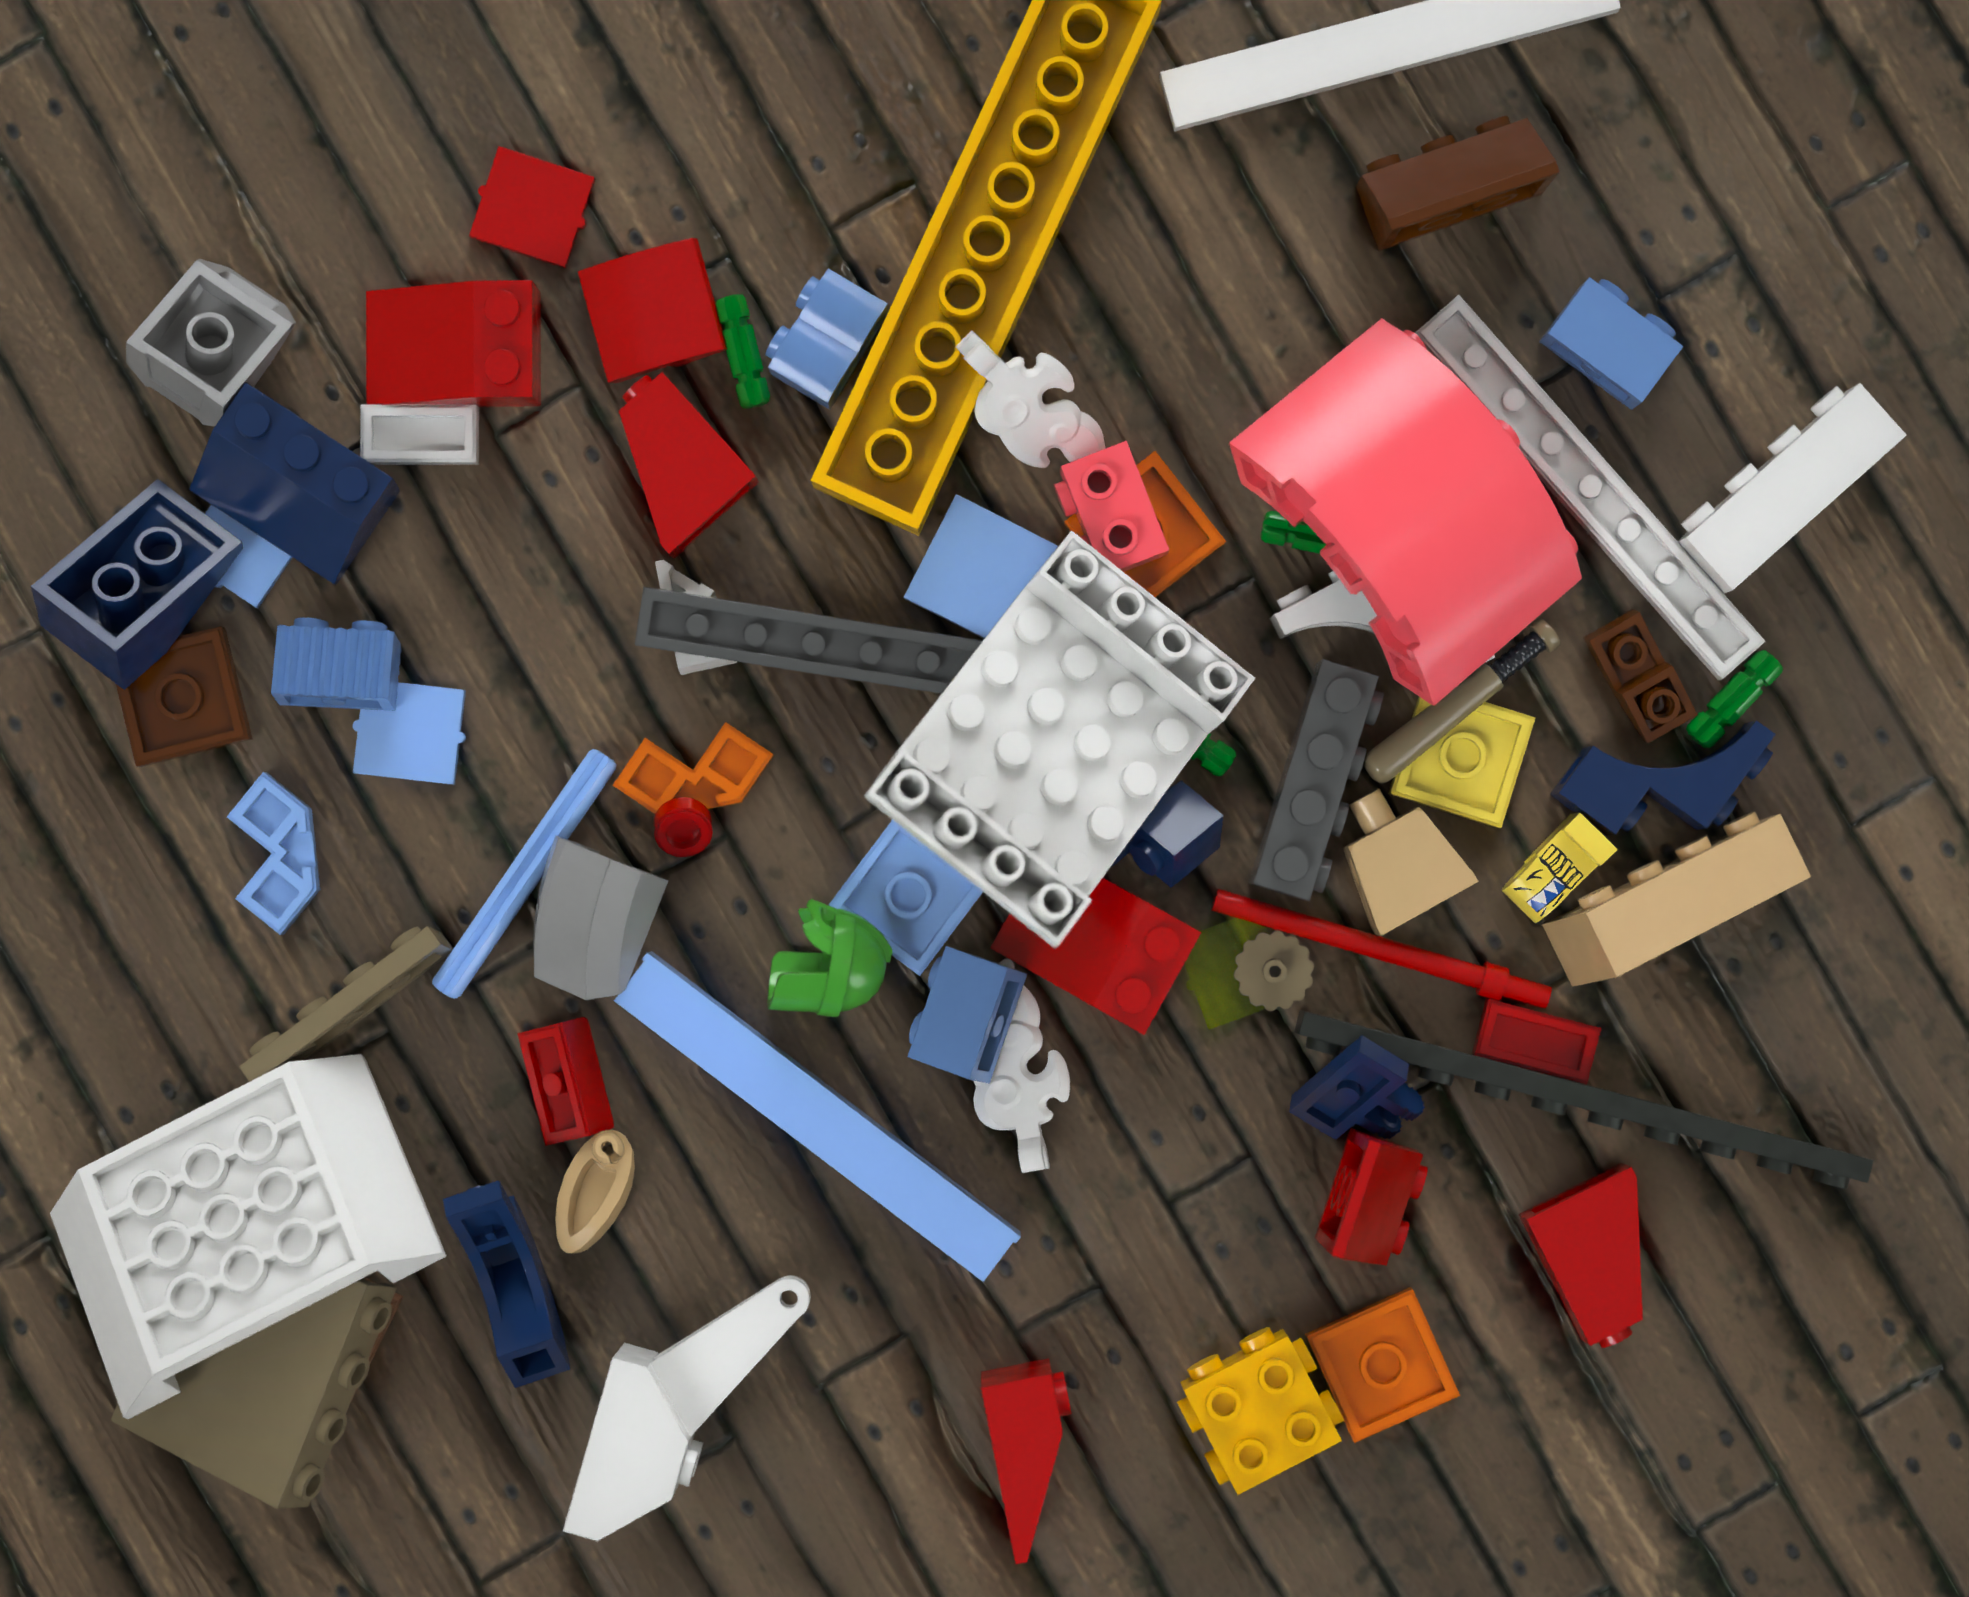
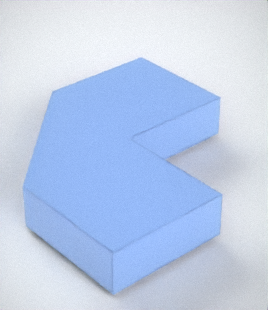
M262 772L228 814L227 818L267 849L271 855L235 899L279 935H284L320 891L312 808L270 774Z

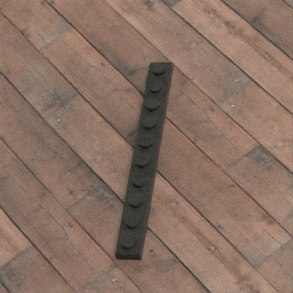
M1303 1010L1299 1011L1294 1030L1299 1035L1307 1036L1305 1048L1338 1056L1341 1046L1348 1047L1363 1035L1405 1062L1420 1066L1419 1078L1452 1086L1454 1075L1477 1081L1474 1092L1507 1101L1511 1090L1533 1095L1531 1107L1560 1115H1565L1567 1105L1589 1110L1588 1122L1617 1130L1622 1129L1624 1120L1646 1125L1643 1134L1645 1137L1678 1145L1680 1134L1702 1140L1700 1151L1732 1160L1735 1158L1737 1149L1758 1154L1756 1166L1790 1175L1793 1164L1815 1169L1813 1181L1843 1189L1848 1188L1850 1179L1868 1183L1874 1160Z

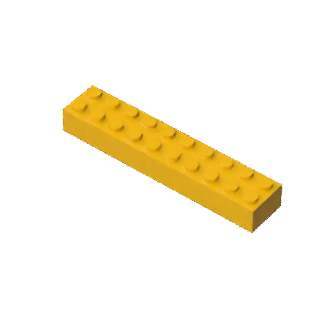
M1032 0L811 478L814 489L912 534L920 535L973 420L974 406L978 394L988 381L963 358L964 355L956 349V346L972 330L1000 358L1002 357L1159 16L1162 0Z

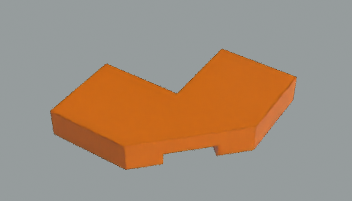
M725 722L694 769L649 739L644 738L612 786L654 814L665 802L679 797L696 799L703 803L707 809L743 803L774 757V754Z

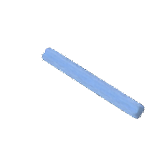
M592 749L587 753L434 976L432 984L436 989L453 999L462 995L541 880L555 835L569 839L615 772L617 764L614 760L596 749Z

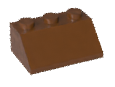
M1508 116L1498 117L1475 128L1477 135L1456 142L1454 135H1447L1421 146L1423 154L1401 161L1399 154H1392L1369 163L1366 166L1368 173L1361 176L1356 188L1378 250L1381 251L1542 195L1560 171L1556 160L1528 118L1510 123Z

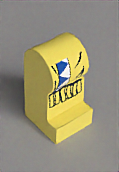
M1572 813L1524 861L1525 864L1504 885L1502 892L1534 923H1537L1551 913L1596 867L1601 866L1618 849L1581 813Z

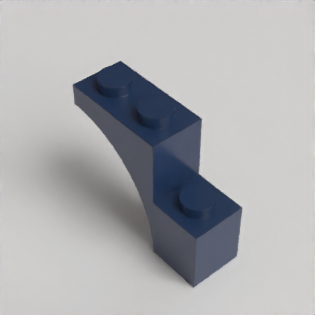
M1758 721L1744 723L1729 741L1712 754L1693 763L1674 768H1649L1633 765L1618 760L1595 746L1585 747L1550 795L1574 813H1581L1604 835H1615L1620 828L1625 832L1630 831L1648 806L1647 803L1641 800L1645 794L1649 795L1695 830L1707 829L1711 823L1718 827L1727 819L1738 803L1739 799L1733 793L1744 777L1747 776L1753 780L1770 760L1773 752L1767 746L1776 734Z
M1181 780L1164 793L1111 867L1130 853L1142 871L1148 875H1156L1172 888L1220 848L1224 815Z

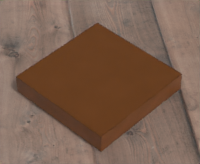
M220 626L178 637L167 653L125 690L116 684L136 767H144L253 739L225 627Z

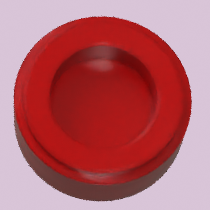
M688 797L674 798L665 802L657 810L654 816V836L658 846L667 854L676 857L693 856L703 851L711 841L713 834L711 814L700 801Z

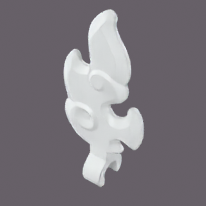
M972 330L956 346V349L964 355L963 358L988 380L978 393L974 406L976 420L987 432L999 435L1006 448L1018 460L1030 466L1046 468L1050 464L1047 452L1051 448L1060 449L1069 462L1106 449L1104 436L1098 423L1090 415L1080 411L1073 401L1063 399L1050 404L1043 403L1042 395L1050 388H1060L1066 392H1071L1074 389L1072 375L1059 360L1041 352L1036 357V365L1031 369L1025 368L1024 359L1020 356L1014 357L1005 363Z
M1004 959L999 963L1015 969V964L1010 959ZM1023 985L990 1084L974 1081L976 1089L973 1098L975 1112L984 1125L995 1130H1016L1018 1156L1022 1173L1050 1168L1048 1152L1041 1130V1124L1050 1121L1054 1115L1048 1109L1047 1101L1054 1097L1060 1102H1066L1070 1095L1069 1070L1065 1059L1057 1050L1048 1052V1062L1041 1073L1033 1074L1027 1069L1028 1061L1043 1046V1036L1039 1029L1041 1017L1038 1003L1025 985Z

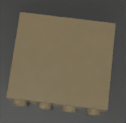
M362 1278L175 1374L181 1393L142 1413L126 1419L122 1416L119 1404L117 1403L111 1421L276 1509L308 1507L323 1485L325 1478L323 1469L332 1447L345 1431L347 1425L346 1413L355 1390L363 1383L368 1374L370 1366L368 1358L376 1338L389 1322L392 1313L391 1301L397 1286L390 1283H373Z

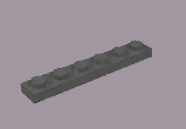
M643 586L634 645L942 694L983 640Z

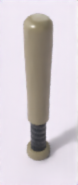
M1542 618L1535 620L1529 626L1530 633L1523 640L1517 642L1515 646L1511 647L1508 652L1503 653L1492 664L1482 665L1435 706H1428L1385 738L1365 756L1363 765L1369 775L1379 783L1391 780L1474 710L1500 691L1508 677L1514 675L1516 671L1522 669L1524 665L1528 664L1531 659L1537 657L1544 650L1547 652L1556 650L1560 646L1561 641L1554 629Z

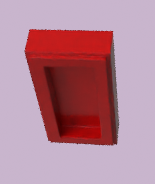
M1486 998L1472 1054L1587 1084L1601 1028Z

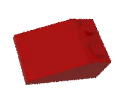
M473 280L366 291V405L541 406L540 290L532 280Z
M1104 878L1100 880L1089 895V898L1092 899L1090 904L1056 948L1052 947L1009 913L993 941L991 949L1143 1035L1147 1032L1202 933Z
M1350 1128L1314 1238L1331 1256L1344 1260L1387 1266L1390 1254L1400 1255L1407 1238L1409 1222L1402 1220L1408 1200L1409 1198L1417 1200L1425 1184L1428 1167L1421 1165L1424 1154L1416 1149Z
M1049 1358L981 1371V1390L1015 1565L1027 1563L1063 1434L1061 1416L1072 1415L1064 1371L1052 1373Z

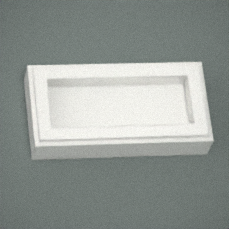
M361 405L360 457L372 465H479V407L477 405Z

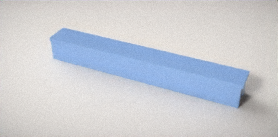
M653 951L647 952L642 958L644 962L629 980L625 991L615 998L614 1002L982 1282H984L1012 1243L1016 1244L1021 1238V1232Z

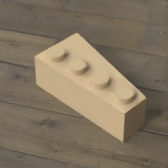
M1755 811L1743 815L1723 826L1727 835L1711 843L1707 836L1687 843L1675 850L1678 859L1661 866L1659 860L1642 866L1626 875L1629 880L1628 883L1612 890L1610 885L1597 889L1578 899L1579 907L1543 923L1542 926L1572 987L1616 978L1810 878L1811 875L1781 814L1760 820Z

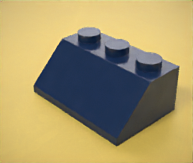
M246 382L212 430L189 488L191 492L335 586L400 492L399 487L391 476Z

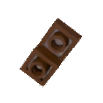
M1632 609L1583 637L1614 695L1645 743L1652 742L1698 715L1674 667L1665 662L1640 612Z

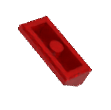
M580 1017L517 1033L545 1146L591 1136L614 1127L587 1017Z

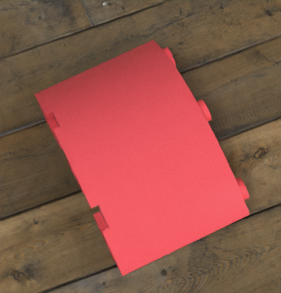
M1382 318L1229 442L1241 484L1272 506L1293 527L1304 521L1326 544L1319 554L1335 572L1350 594L1363 592L1377 615L1369 624L1384 652L1393 679L1433 706L1582 579L1576 556L1578 552L1577 542L1566 530L1544 485L1518 448L1520 441L1513 428L1505 421L1496 419L1476 395L1448 367L1427 350L1424 342L1417 334L1411 330L1401 331Z

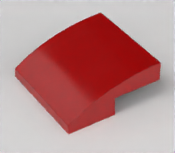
M689 238L656 246L577 271L608 383H621L667 366L679 367L727 350L698 238Z

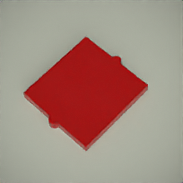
M498 146L486 185H481L478 188V193L482 198L469 237L566 269L578 231L584 229L587 225L583 216L596 179L593 176Z

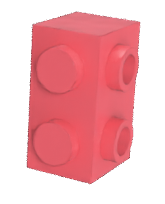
M1127 440L1061 466L1060 474L1063 481L1054 484V488L1065 516L1068 517L1076 513L1084 533L1080 538L1123 572L1168 554V545Z

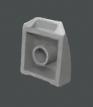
M197 259L126 341V364L146 387H151L199 419L203 425L216 426L245 382L253 387L257 384L284 344L296 322L285 304L231 268L207 260Z
M555 835L543 872L535 911L533 935L534 977L584 1000L620 995L627 987L668 880L599 854V851Z

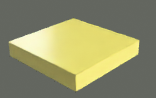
M1418 697L1412 718L1431 704ZM1484 702L1414 762L1393 777L1388 794L1495 828H1502L1536 717Z

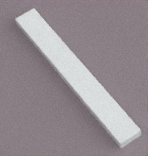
M1427 0L1162 71L1159 78L1175 132L1618 13L1621 6L1619 0Z
M1459 294L1415 332L1424 342L1427 350L1448 367L1476 395L1496 419L1505 421L1513 428L1520 441L1518 448L1524 454L1540 480L1718 681L1724 679L1766 642Z

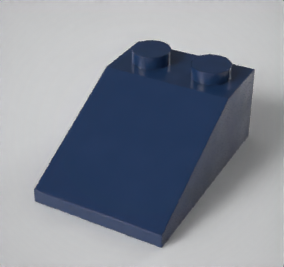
M157 479L31 585L40 625L125 690L167 653L242 551V541Z

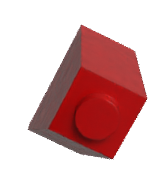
M661 372L653 380L649 375H645L634 383L622 397L627 404L619 410V414L660 544L675 559L759 483V480L665 374Z
M1619 1163L1518 1214L1580 1339L1589 1346L1599 1342L1601 1348L1610 1347L1625 1340L1633 1333L1630 1326L1643 1320L1637 1177L1631 1166Z

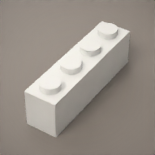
M1861 383L1844 393L1838 386L1830 390L1810 408L1817 416L1801 431L1794 424L1790 426L1767 447L1773 456L1758 470L1752 463H1749L1724 485L1731 494L1720 504L1713 508L1707 501L1681 523L1687 533L1677 542L1723 594L1734 590L1907 436Z

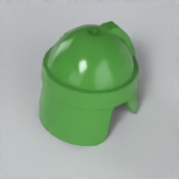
M810 899L806 905L808 908H800L798 913L804 922L802 928L805 936L812 945L822 952H777L771 960L767 1005L769 1010L816 1012L817 1015L838 1017L840 1012L859 1007L877 994L884 980L886 963H890L892 947L882 932L865 918Z

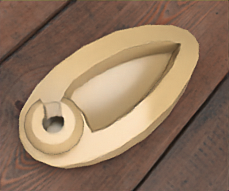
M605 1130L591 1137L574 1156L564 1175L557 1198L555 1220L557 1240L560 1248L565 1253L574 1254L588 1250L611 1227L626 1204L633 1185L635 1171L634 1151L626 1136L619 1131Z

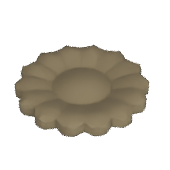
M1279 930L1273 931L1270 935L1265 932L1258 933L1255 940H1247L1243 944V952L1235 957L1238 967L1234 971V978L1240 982L1239 992L1244 996H1249L1252 1005H1263L1268 1011H1274L1278 1006L1283 1009H1289L1293 1001L1304 999L1305 989L1310 988L1313 984L1310 974L1314 970V963L1308 959L1309 949L1306 946L1299 945L1296 936H1285Z

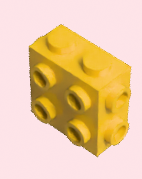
M1266 1327L1250 1334L1239 1342L1241 1351L1222 1361L1218 1354L1198 1361L1187 1369L1190 1377L1180 1382L1187 1397L1177 1401L1192 1433L1202 1428L1204 1429L1214 1448L1204 1453V1456L1219 1485L1230 1480L1237 1495L1342 1441L1335 1426L1343 1422L1344 1419L1329 1390L1318 1394L1308 1376V1373L1317 1369L1311 1354L1302 1338L1291 1342L1284 1329L1273 1334L1270 1327Z

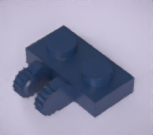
M1361 1035L1291 1096L1289 1112L1335 1140L1355 1123L1373 1134H1378L1379 1137H1383L1385 1140L1386 1138L1391 1139L1401 1131L1400 1128L1403 1126L1399 1116L1401 1119H1406V1121H1413L1423 1113L1425 1107L1421 1099L1422 1096L1418 1094V1091H1415L1413 1087H1408V1084L1405 1083L1407 1081L1409 1064Z

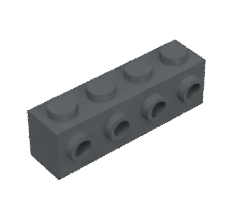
M1325 659L1316 663L1248 884L1303 901H1310L1313 891L1323 892L1332 865V859L1323 857L1330 835L1340 837L1349 810V804L1341 802L1347 779L1357 781L1366 756L1367 748L1358 746L1364 724L1374 726L1382 705L1384 693L1375 690L1379 676Z

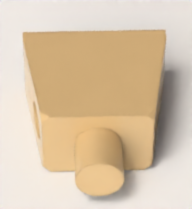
M1380 788L1349 804L1365 835L1347 844L1343 849L1370 927L1375 935H1384L1479 882L1472 870L1420 807L1413 808L1395 817Z

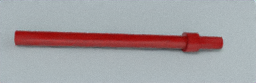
M1217 889L1213 899L1211 911L1476 988V995L1500 1001L1503 996L1546 1009L1551 997V986L1510 975L1509 968L1486 961L1483 966L1222 889Z

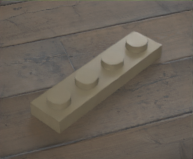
M429 926L422 930L419 927L409 929L391 943L390 948L393 952L376 965L373 962H367L350 972L343 980L346 987L329 1000L323 996L302 1008L296 1015L299 1022L282 1035L276 1031L255 1043L249 1050L252 1057L241 1064L239 1068L250 1082L287 1062L309 1060L447 957L453 950L450 943L442 932Z

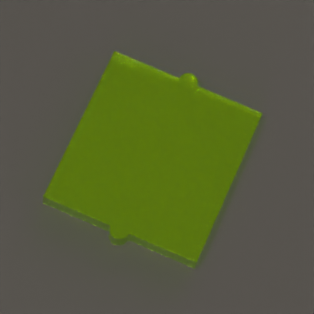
M1234 918L1200 931L1202 933L1184 965L1189 976L1186 987L1188 990H1194L1208 1030L1265 1010L1263 1005H1252L1249 996H1244L1239 992L1240 982L1234 978V971L1238 967L1235 957L1243 952V944L1247 940H1255L1256 935L1260 932L1270 935L1275 929Z

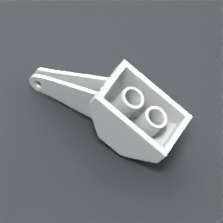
M793 1275L777 1279L661 1353L624 1343L611 1361L564 1525V1532L598 1541L672 1500L679 1484L689 1487L703 1447V1442L693 1440L696 1430L794 1322L805 1313L811 1300V1292L803 1279ZM787 1290L796 1293L798 1301L792 1305L786 1304L782 1300V1293Z

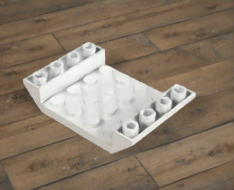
M1071 530L1016 597L886 764L864 797L1052 947L1056 948L1092 901L1089 898L1091 892L1206 736L1224 722L1255 680V677Z
M362 1054L292 1061L277 1067L78 1169L50 1212L122 1416L126 1419H130L181 1393L175 1374L376 1271H379L391 1282L395 1283L446 1257L442 1243L370 1068Z

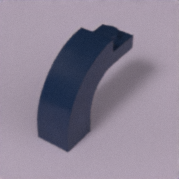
M498 1180L483 1186H475L465 1192L444 1198L443 1204L446 1218L470 1259L484 1296L491 1322L497 1358L514 1387L517 1388L571 1370L553 1294L536 1244L514 1195L508 1197Z

